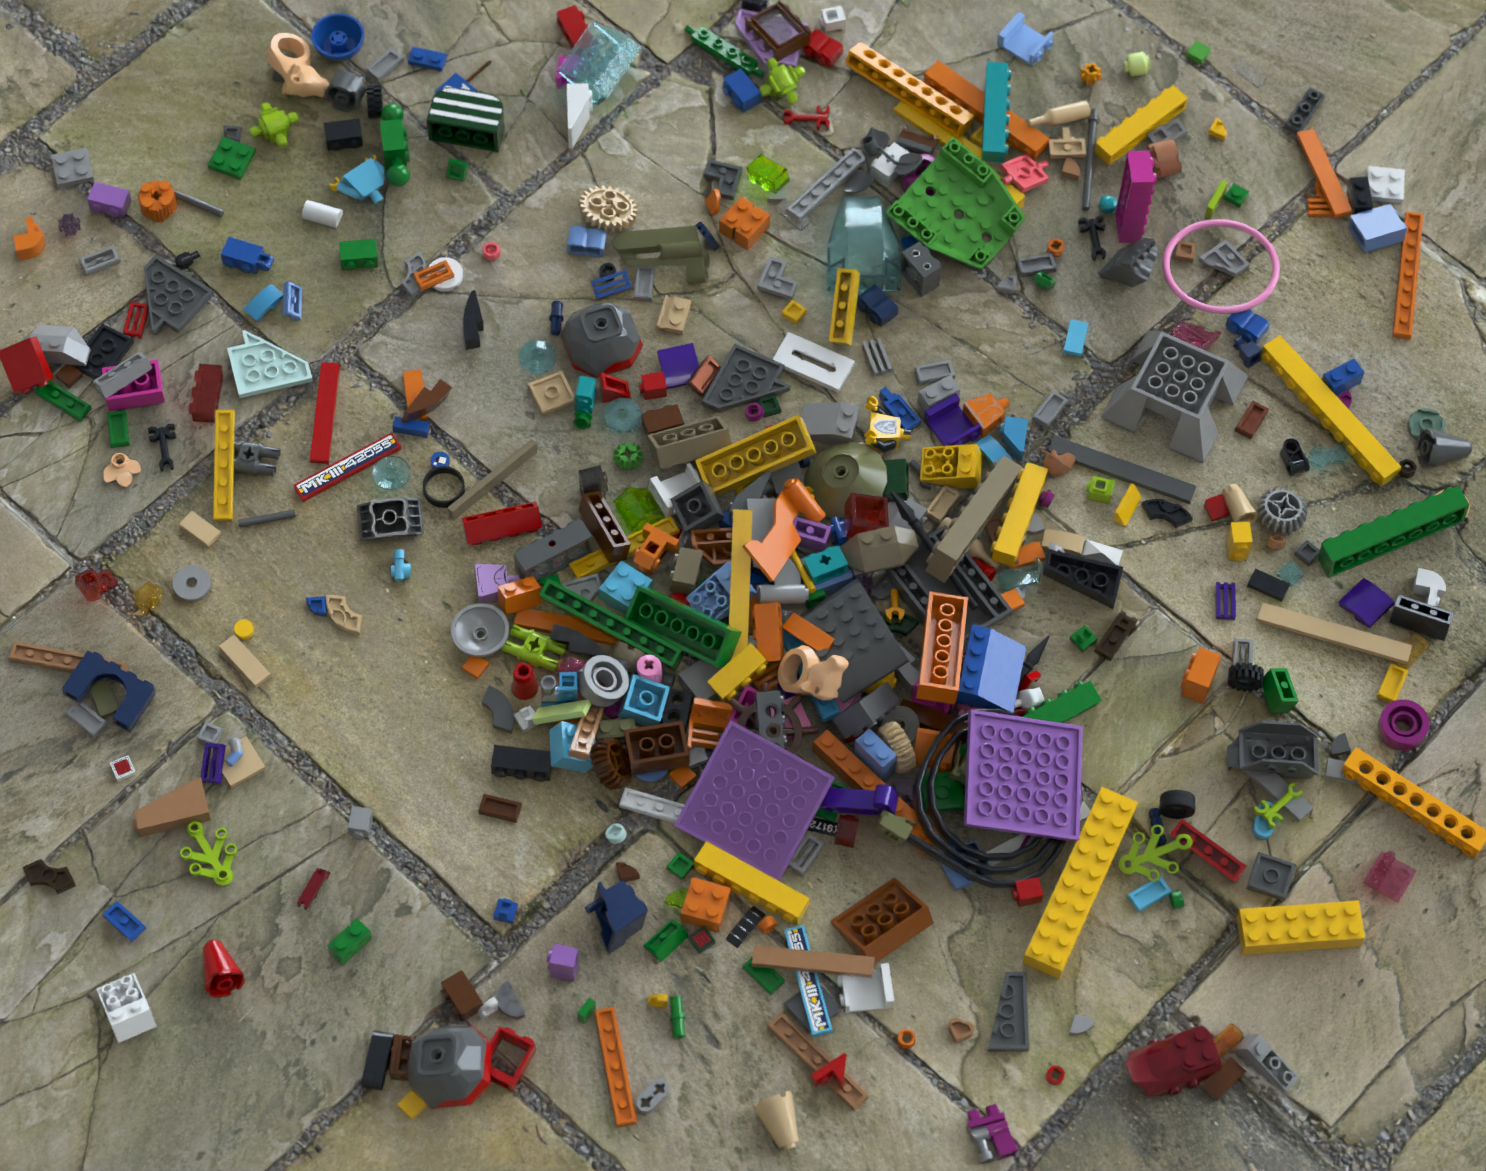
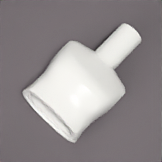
M1040 687L1020 691L1014 708L1030 709L1035 707L1036 709L1041 707L1044 697Z

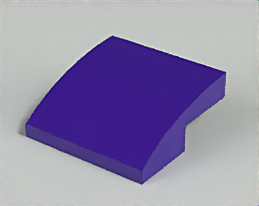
M693 343L657 351V357L661 370L664 373L667 389L687 385V382L699 367Z
M1365 578L1339 601L1341 608L1354 614L1356 621L1369 628L1395 605V602L1384 591Z

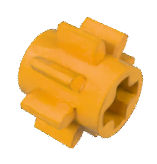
M1086 63L1085 68L1080 70V80H1084L1086 85H1096L1097 80L1101 81V68H1098L1095 63Z

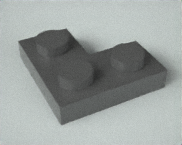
M708 159L703 178L719 181L717 189L720 191L721 198L734 200L743 167Z

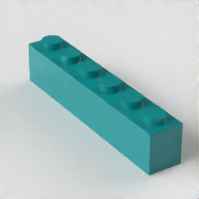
M987 62L982 161L1003 162L1004 155H1008V145H1005V140L1008 141L1009 130H1006V125L1009 126V115H1006V111L1010 109V100H1007V96H1010L1011 85H1007V82L1011 81V70H1008V63Z

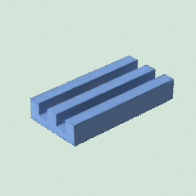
M287 281L283 287V315H288V318H294L295 321H299L301 319L302 287Z

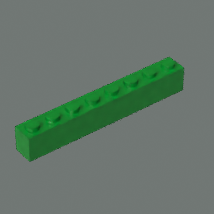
M549 578L539 594L543 601L617 641L624 642L629 647L637 648L647 655L657 657L662 665L673 671H676L685 655L681 649Z
M1081 681L1073 686V690L1068 692L1066 689L1057 694L1058 698L1053 701L1051 698L1043 701L1040 708L1035 709V707L1028 709L1024 712L1025 716L1023 717L1065 723L1098 705L1102 699L1091 681L1086 683ZM967 743L960 746L959 763L967 751Z

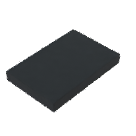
M102 323L87 343L91 350L87 365L72 366L82 374L95 380L102 375V368L119 364L134 344V339Z

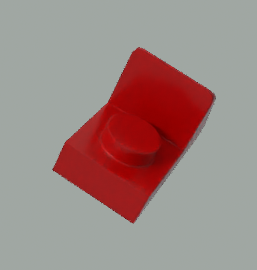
M845 1052L811 1074L810 1082L815 1088L819 1085L824 1086L832 1077L842 1089L847 1059Z

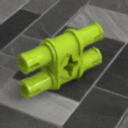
M514 624L510 631V636L521 639L525 643L520 646L507 640L506 644L502 647V652L516 656L518 661L532 664L535 668L541 666L555 673L560 661L547 657L544 654L547 651H551L564 657L568 645L552 640L550 635H543L536 632L535 629L527 630Z

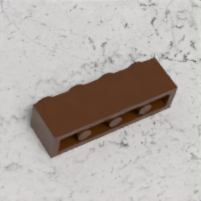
M596 491L582 494L579 512L608 562L614 563L627 560L631 544L601 492Z

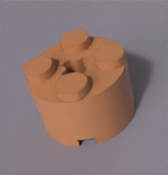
M1166 139L1148 145L1150 157L1154 158L1155 169L1153 171L1156 173V179L1182 172L1181 161L1178 160L1179 152L1174 139Z

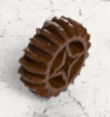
M613 737L601 738L595 742L590 752V759L592 760L591 765L596 773V778H599L600 783L610 790L623 788L632 778L626 749H623L622 744Z

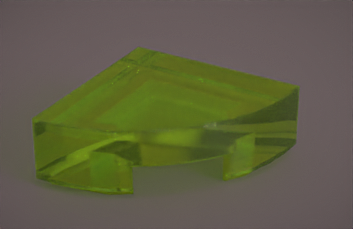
M680 888L668 894L664 904L682 909L688 888Z

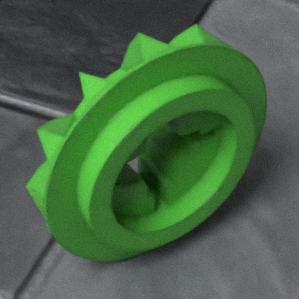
M624 442L621 445L618 444L614 450L613 459L615 464L622 469H634L641 464L643 451L640 446L635 445L633 442ZM627 450L631 454L630 461L627 456H624Z

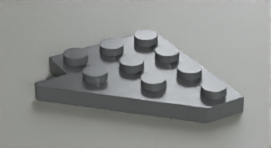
M156 254L144 266L152 334L155 335L164 324L180 333L214 295L213 290Z
M734 343L704 396L702 405L720 412L757 401L764 397L788 392L791 389V385L778 380L785 365Z

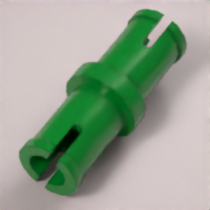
M672 996L669 998L671 1008L669 1019L672 1021L673 1038H685L684 1020L686 1017L683 1013L682 996Z

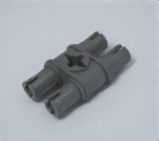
M234 441V452L239 453L238 457L234 458V471L236 473L253 474V476L258 474L275 476L276 464L261 463L260 459L266 457L279 460L281 448L264 446L262 442Z

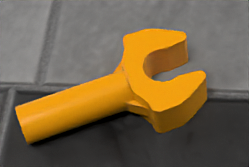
M891 589V608L885 610V618L891 623L892 615L896 614L898 615L899 623H901L904 619L905 610L899 608L898 590Z

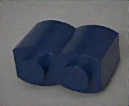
M875 284L857 296V307L859 310L868 314L870 320L880 327L898 315L897 305Z

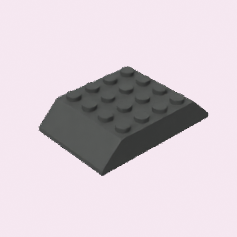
M946 525L928 535L934 545L937 541H942L940 539L946 529H949ZM919 540L917 542L919 549L903 566L886 569L892 586L898 590L900 597L924 627L926 604L930 591L961 596V594L949 578L943 583L925 571L928 566L926 560L931 552L923 541ZM967 552L954 569V573L975 600L978 608L971 610L967 604L964 641L968 640L972 624L987 628L1013 612L1012 608Z
M858 578L799 615L835 638L833 646L829 650L827 648L820 651L813 649L820 662L826 661L832 655L842 656L848 661V667L842 675L841 687L837 690L838 696L843 703L909 662Z

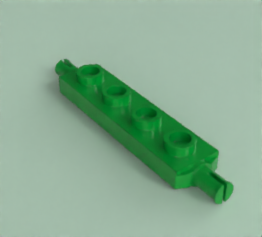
M689 25L684 28L685 32L692 35V42L737 70L741 68L747 76L755 74L760 79L764 77L765 72L757 68L759 61L706 28L694 29Z

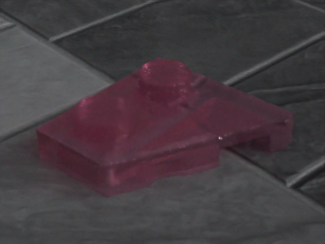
M1182 321L1172 330L1170 335L1206 351L1220 337L1221 332L1217 330L1215 333L1205 331V327L1194 326L1191 323Z

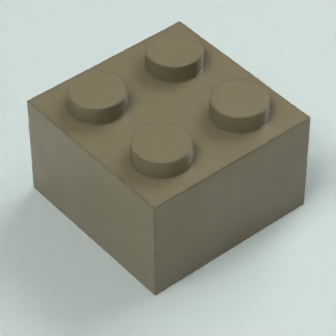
M680 547L679 554L675 553L674 569L670 573L669 590H672V593L681 592L688 596L699 586L703 566V551Z

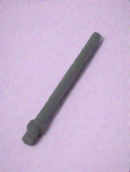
M1096 108L1091 109V114L1088 118L1089 135L1082 205L1084 211H1088L1090 208L1096 125L1099 123V118L1097 117L1098 110Z

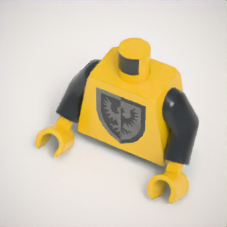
M870 396L866 400L865 409L873 411L870 414L869 430L864 434V437H866L865 442L873 450L882 453L897 450L900 440L910 441L911 429H901V419L887 414L877 406L878 400L874 396Z

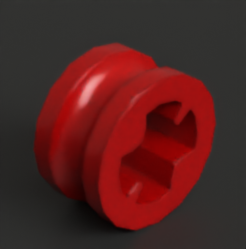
M1051 1066L1046 1073V1080L1051 1085H1059L1065 1078V1072L1060 1066ZM1053 1071H1057V1074L1060 1073L1061 1076L1058 1077V1080H1053L1054 1077H1050Z

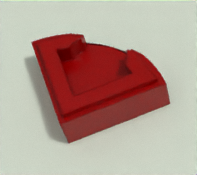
M1037 670L1027 674L1018 686V690L1029 689L1028 687L1031 682H1037L1041 674Z

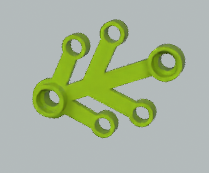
M197 821L189 823L187 826L189 837L197 840L205 854L192 852L189 847H184L180 850L181 858L185 861L194 860L211 864L214 870L205 869L199 863H193L189 867L191 875L213 878L214 882L219 886L229 885L234 877L230 868L238 850L235 844H227L225 847L226 857L223 865L220 864L221 850L224 841L228 838L227 830L225 828H218L216 830V842L212 850L203 835L202 824ZM197 826V830H191L192 827ZM224 832L225 835L220 837L218 836L219 833ZM230 848L235 849L233 852H228ZM184 852H190L188 856H183ZM198 867L199 870L197 872H193V868ZM221 874H227L225 878H220Z
M1154 825L1151 829L1152 835L1144 854L1137 856L1140 845L1146 840L1143 833L1137 832L1133 835L1134 842L1129 854L1120 858L1119 868L1125 874L1138 872L1147 876L1151 881H1158L1161 877V873L1158 870H1150L1140 865L1148 861L1167 869L1171 874H1175L1179 871V865L1176 862H1168L1161 859L1159 856L1178 848L1182 850L1189 849L1193 844L1191 836L1180 834L1176 841L1155 849L1160 836L1164 833V828L1161 825ZM1156 827L1161 829V833L1158 835L1154 832ZM1139 834L1143 837L1141 842L1136 841V836ZM1182 838L1187 840V844L1184 846L1180 843ZM1128 860L1132 862L1130 868L1125 866V862ZM1171 864L1176 865V870L1174 872L1170 871L1169 866ZM1154 871L1158 874L1156 879L1151 877V873Z

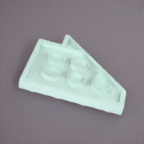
M245 330L242 331L245 344L227 348L239 398L313 382L308 362Z

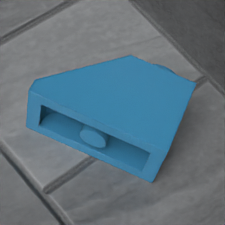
M1006 416L1005 423H1001L999 434H1003L1002 442L1018 460L1022 461L1028 419Z

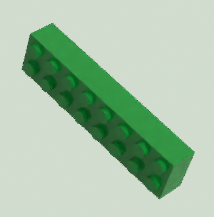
M1459 486L1446 488L1440 494H1432L1421 502L1415 501L1402 510L1400 508L1396 509L1390 515L1385 517L1379 516L1373 522L1368 524L1362 523L1354 530H1346L1335 538L1329 537L1321 543L1318 561L1327 577L1330 578L1464 522L1469 503Z

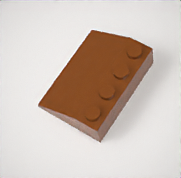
M895 877L831 920L832 925L856 955L875 957V963L934 924L929 907Z

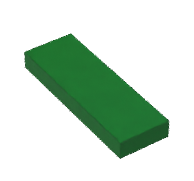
M48 380V385L40 387L35 391L36 396L79 422L92 409L90 404Z

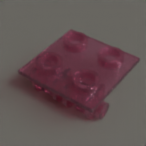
M1389 850L1385 853L1381 851L1363 883L1399 902L1414 877L1416 870L1395 859L1393 851Z

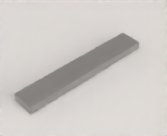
M853 147L788 206L785 213L800 223L866 162L864 154Z

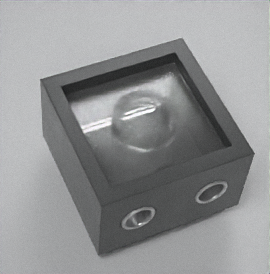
M919 241L902 251L900 273L921 297L939 287L942 266L937 259L932 257L926 246H923Z

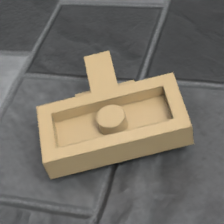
M1062 127L1061 137H1058V139L1049 140L1050 159L1067 157L1086 158L1085 138L1074 139V137H1070L1069 127Z

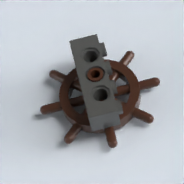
M764 682L761 684V692L754 693V703L747 708L734 698L729 700V704L741 714L737 724L745 728L746 721L748 720L756 727V730L750 731L805 760L797 753L802 741V735L817 734L819 728L817 726L802 727L800 719L794 711L803 699L801 694H797L787 705L784 703L783 695H780V691H769L768 683ZM771 708L775 711L773 717H771ZM786 718L791 722L792 728H783L785 727ZM724 732L718 734L719 739H721ZM793 735L792 743L789 746L787 745L786 736Z

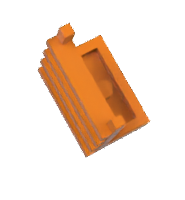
M694 698L689 713L688 749H691V746L715 750L718 742L692 738V736L719 741V733L694 729L693 727L724 732L733 710L729 703Z

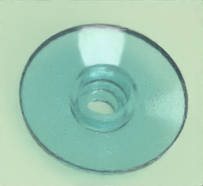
M533 340L521 348L519 361L527 371L542 373L552 368L556 361V352L548 342Z
M397 456L384 457L373 468L375 483L386 490H396L403 487L409 481L411 474L408 463Z

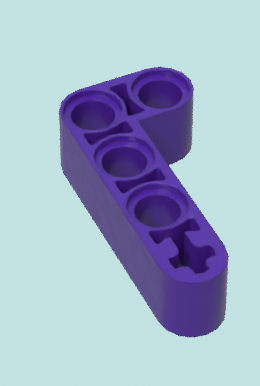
M884 784L876 785L875 791L830 788L821 803V809L832 813L879 816L880 812L886 810L895 815L898 794L891 786Z

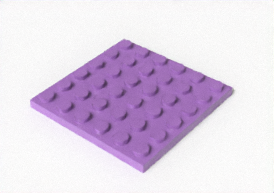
M971 709L968 713L964 826L1073 842L1079 841L1083 726Z
M730 720L674 826L703 842L711 843L780 881L830 789L835 776Z

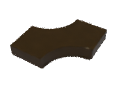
M42 859L22 867L31 886L38 884L47 885L53 888L57 894L76 886L68 867L52 868L47 866Z

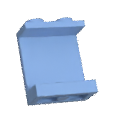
M1018 12L998 34L997 45L1032 66L1036 61L1039 62L1046 50L1052 47L1054 43L1052 41L1053 33L1050 32L1044 37L1023 24L1025 15Z

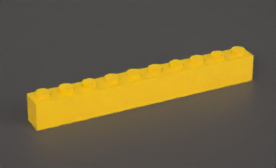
M1281 335L1263 346L1262 360L1272 367L1274 373L1282 378L1286 386L1297 395L1299 401L1309 408L1311 414L1321 421L1323 427L1333 434L1335 440L1345 447L1347 453L1357 460L1359 466L1368 472L1375 483L1382 487L1398 476L1401 469L1399 463Z

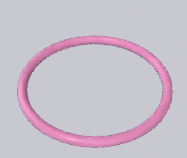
M1225 219L1205 220L1185 227L1170 240L1162 260L1163 274L1173 293L1183 302L1196 309L1216 314L1243 312L1259 305L1274 290L1280 273L1277 253L1272 244L1260 232L1243 223ZM1220 226L1241 230L1257 239L1267 250L1272 262L1271 280L1259 296L1241 305L1219 307L1198 302L1186 295L1177 286L1171 275L1170 257L1176 244L1189 233L1206 227Z

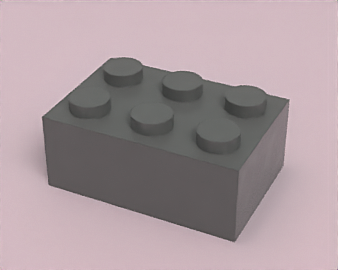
M885 682L860 698L836 716L833 721L845 739L851 735L855 738L896 709L894 705L900 700L889 683Z

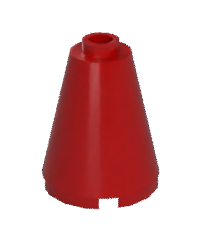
M210 940L203 946L204 988L206 993L208 992L212 997L220 998L231 995V991L236 988L237 991L240 990L245 982L244 974L222 942Z

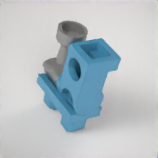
M559 672V685H556V679L553 676L547 675L541 679L542 707L577 701V672Z

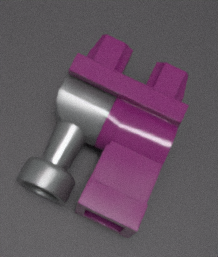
M996 1104L988 1105L985 1108L987 1117L981 1118L978 1109L967 1112L968 1124L966 1128L971 1141L977 1143L981 1152L978 1156L980 1164H987L996 1159L994 1152L988 1149L987 1141L992 1140L998 1160L1016 1156L1018 1149L1012 1139L1004 1112L1000 1113Z

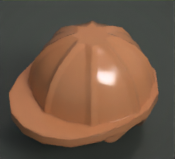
M1044 449L1040 450L1045 455L1043 461L1044 468H1048V473L1052 476L1059 477L1072 470L1076 459L1074 455L1070 453L1057 455L1055 450H1052L1051 453Z

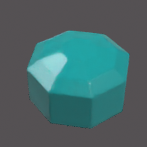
M1105 195L1100 198L1099 209L1103 213L1110 214L1115 211L1117 200L1113 196Z

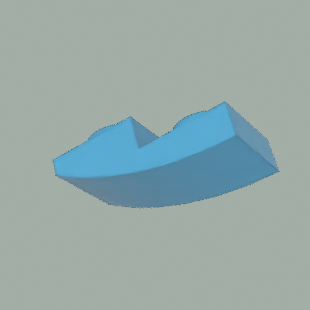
M270 284L257 294L244 310L259 322L270 308L274 310L283 299V293Z
M990 434L974 443L978 444L982 455L987 458V463L991 467L996 460L1000 461L1003 455L1012 460L1006 450Z

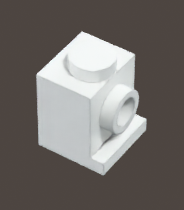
M842 6L821 10V17H818L820 28L824 27L825 32L838 29L843 31L846 29V18Z

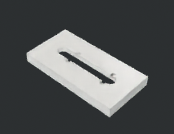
M790 332L787 333L772 359L784 364V370L837 393L841 390L855 365L854 360ZM796 351L835 368L836 371L828 372L826 369L801 360V358L792 355V352Z

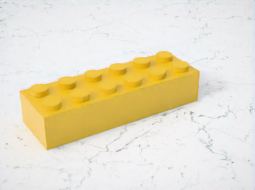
M796 415L697 459L695 462L703 481L711 486L717 498L757 480L767 471L773 473L817 452L804 420L799 415Z
M1359 900L1239 909L1236 917L1242 955L1361 947L1365 940Z

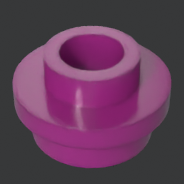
M758 403L748 405L745 411L746 417L753 422L760 420L764 415L763 407Z
M1051 490L1043 491L1038 501L1041 502V507L1045 506L1048 508L1055 495L1051 493Z

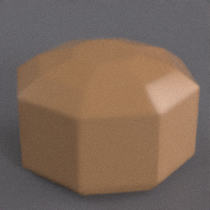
M1277 534L1268 536L1267 546L1273 550L1285 548V537Z

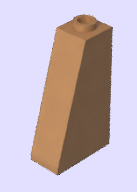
M201 777L134 811L136 819H132L134 830H138L140 837L188 826L193 821L201 823L211 820Z

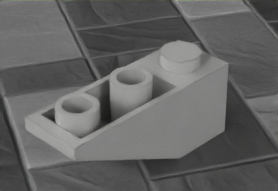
M1260 1034L1246 1035L1235 1049L1249 1065L1284 1092H1288L1299 1078Z

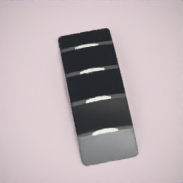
M753 906L732 929L726 940L736 948H739L745 938L766 914Z

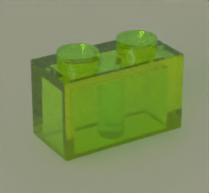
M762 154L746 167L748 178L752 183H757L764 190L774 194L790 181L785 167Z

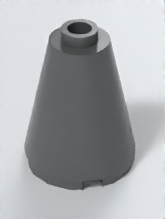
M1425 429V431L1420 432L1417 441V450H1420L1421 455L1418 456V460L1423 466H1431L1467 458L1472 452V445L1468 439L1433 429Z

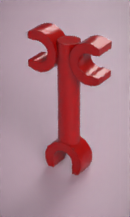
M818 105L816 114H794L791 110H784V116L790 117L784 118V124L789 125L793 121H817V130L820 129V125H825L828 131L830 129V122L828 120L830 107L827 106L826 111H821L820 105Z

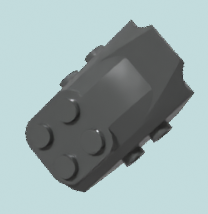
M1259 721L1239 729L1238 737L1227 746L1228 766L1238 768L1239 770L1279 773L1286 778H1312L1314 775H1319L1317 734L1303 724L1294 723L1293 721Z

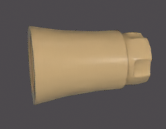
M1230 484L1222 490V495L1233 522H1250L1251 525L1257 520L1258 513L1237 484Z

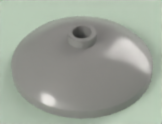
M483 603L473 604L463 608L454 617L451 625V636L455 646L461 652L473 657H485L496 653L504 646L509 636V624L506 616L498 608Z

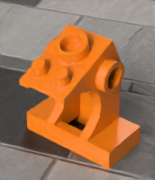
M646 523L643 527V538L646 540L641 548L635 550L633 562L637 564L636 568L650 576L651 573H656L662 561L659 558L665 551L673 554L678 552L679 540ZM651 544L659 547L654 554L647 551Z

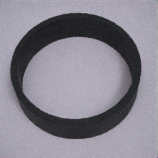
M439 466L430 470L423 480V492L426 500L433 506L448 508L465 493L462 474L449 466ZM441 473L456 476L462 483L460 493L446 501L432 498L426 492V485L433 476Z

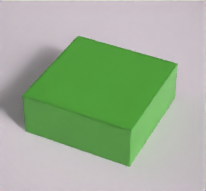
M1196 40L1186 56L1202 64L1210 54L1211 48Z

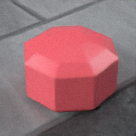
M488 242L482 247L483 257L488 261L496 260L500 256L499 245L495 242Z

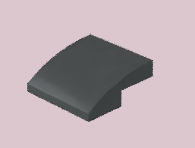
M820 985L830 1019L841 1011V1007ZM798 992L783 1004L793 1018L797 1019L807 1033L810 1034L811 1029L801 992Z

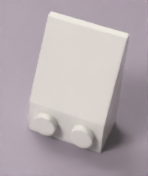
M588 83L567 84L569 149H573L590 119L589 112H593L592 90H589Z

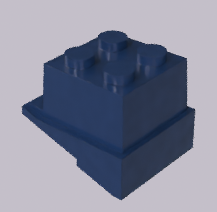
M624 880L608 889H605L600 881L597 885L593 902L585 906L587 913L590 914L595 911L602 929L600 935L609 954L623 946L629 937L643 928L648 911L646 904L638 899L634 889L627 885Z

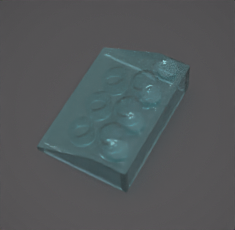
M593 19L557 71L572 84L588 83L589 90H592V100L599 105L609 97L642 47L629 36Z

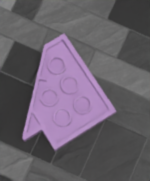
M739 9L735 27L769 73L771 70H768L766 62L774 58L773 50L771 49L766 52L763 47V40L756 41L753 37V30L748 33L745 31V18H750L756 15L757 12ZM775 17L761 25L778 44L798 34L781 17ZM801 49L778 61V66L784 64L786 68L788 66H791L792 69L796 68Z

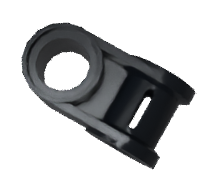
M1293 438L1285 440L1280 456L1288 474L1292 477L1295 473L1309 471V461L1304 455L1299 442Z

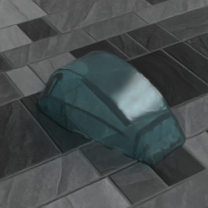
M842 196L827 245V291H835L837 268L856 269L860 273L858 291H865L874 284L882 291H900L901 246L892 221L885 214L887 210L879 196Z

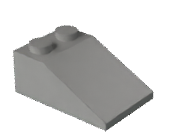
M842 402L804 404L801 418L804 420L812 441L830 445L852 442L859 418L860 406Z

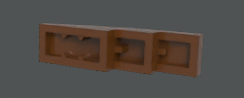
M905 699L899 705L912 709L918 716L920 728L941 732L955 718L939 710ZM959 723L948 733L955 734L967 728L968 723ZM968 735L959 738L957 742L961 741V744H965Z

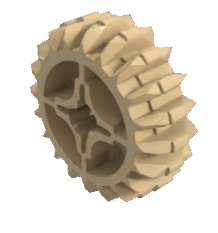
M893 721L879 727L877 736L897 755L895 771L898 774H902L916 766L915 753L904 729L897 722Z

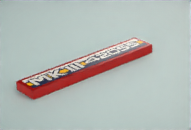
M391 432L294 484V490L302 502H305L402 450L401 445Z

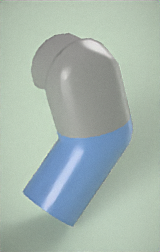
M237 737L230 738L228 741L232 753L225 762L231 767L244 753L242 741Z

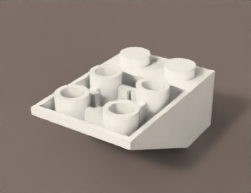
M135 973L96 989L118 1043L157 1027Z

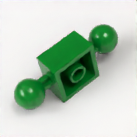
M391 103L387 104L381 111L382 147L387 179L393 186L401 187L407 184L410 179V172L406 163L410 162L406 126H402L404 118L403 109L399 105Z

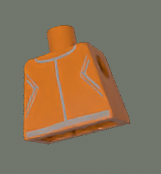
M989 393L964 402L963 412L974 426L981 425L980 437L984 438L1004 422L1006 414L1004 410L1010 407V403L1006 397L997 401L993 394Z

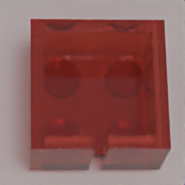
M857 493L849 495L844 504L846 537L852 538L858 533L889 527L887 497Z

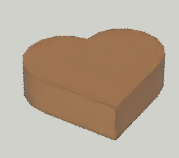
M953 1018L949 1021L948 1030L955 1044L973 1036L974 1026L972 1023L963 1022L959 1018Z

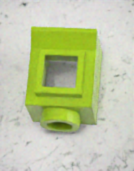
M1093 476L1092 481L1087 482L1085 490L1089 492L1087 499L1110 504L1115 479L1109 480Z

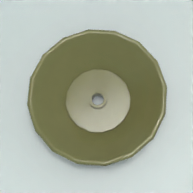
M855 442L840 443L820 452L810 463L803 480L805 487L809 486L814 489L811 493L815 496V501L826 513L825 517L853 518L870 510L882 497L887 484V467L880 454L869 446Z

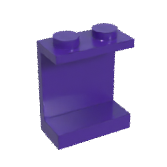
M956 393L925 410L924 421L943 446L964 445L969 441H975L980 436L981 425L974 426L959 407L960 398Z

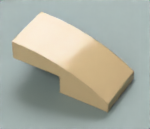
M1045 530L1041 546L1043 550H1048L1049 544L1053 543L1063 548L1067 554L1082 555L1085 537L1064 531Z

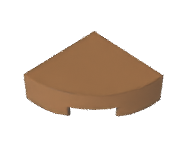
M1067 157L1061 175L1079 179L1080 169L1078 164Z

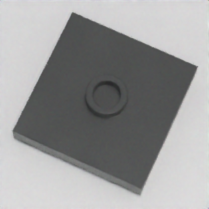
M1258 852L1246 889L1285 901L1296 864Z

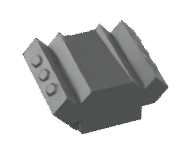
M1144 237L1142 240H1137L1128 244L1125 248H1121L1099 271L1100 278L1119 281L1130 287L1146 282L1151 274L1158 252L1154 239Z
M401 496L374 499L357 505L360 541L424 534L420 498H405Z

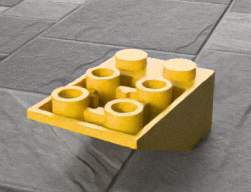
M978 444L923 447L920 482L942 486L947 485L959 489L976 488L981 483L983 456Z

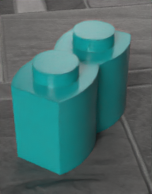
M579 376L574 396L575 411L579 410L592 414L596 398V380L594 378Z

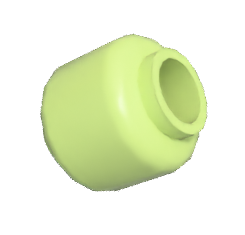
M1144 52L1129 54L1127 61H1124L1125 72L1129 71L1132 77L1146 75L1148 70L1151 69L1149 56L1145 55Z

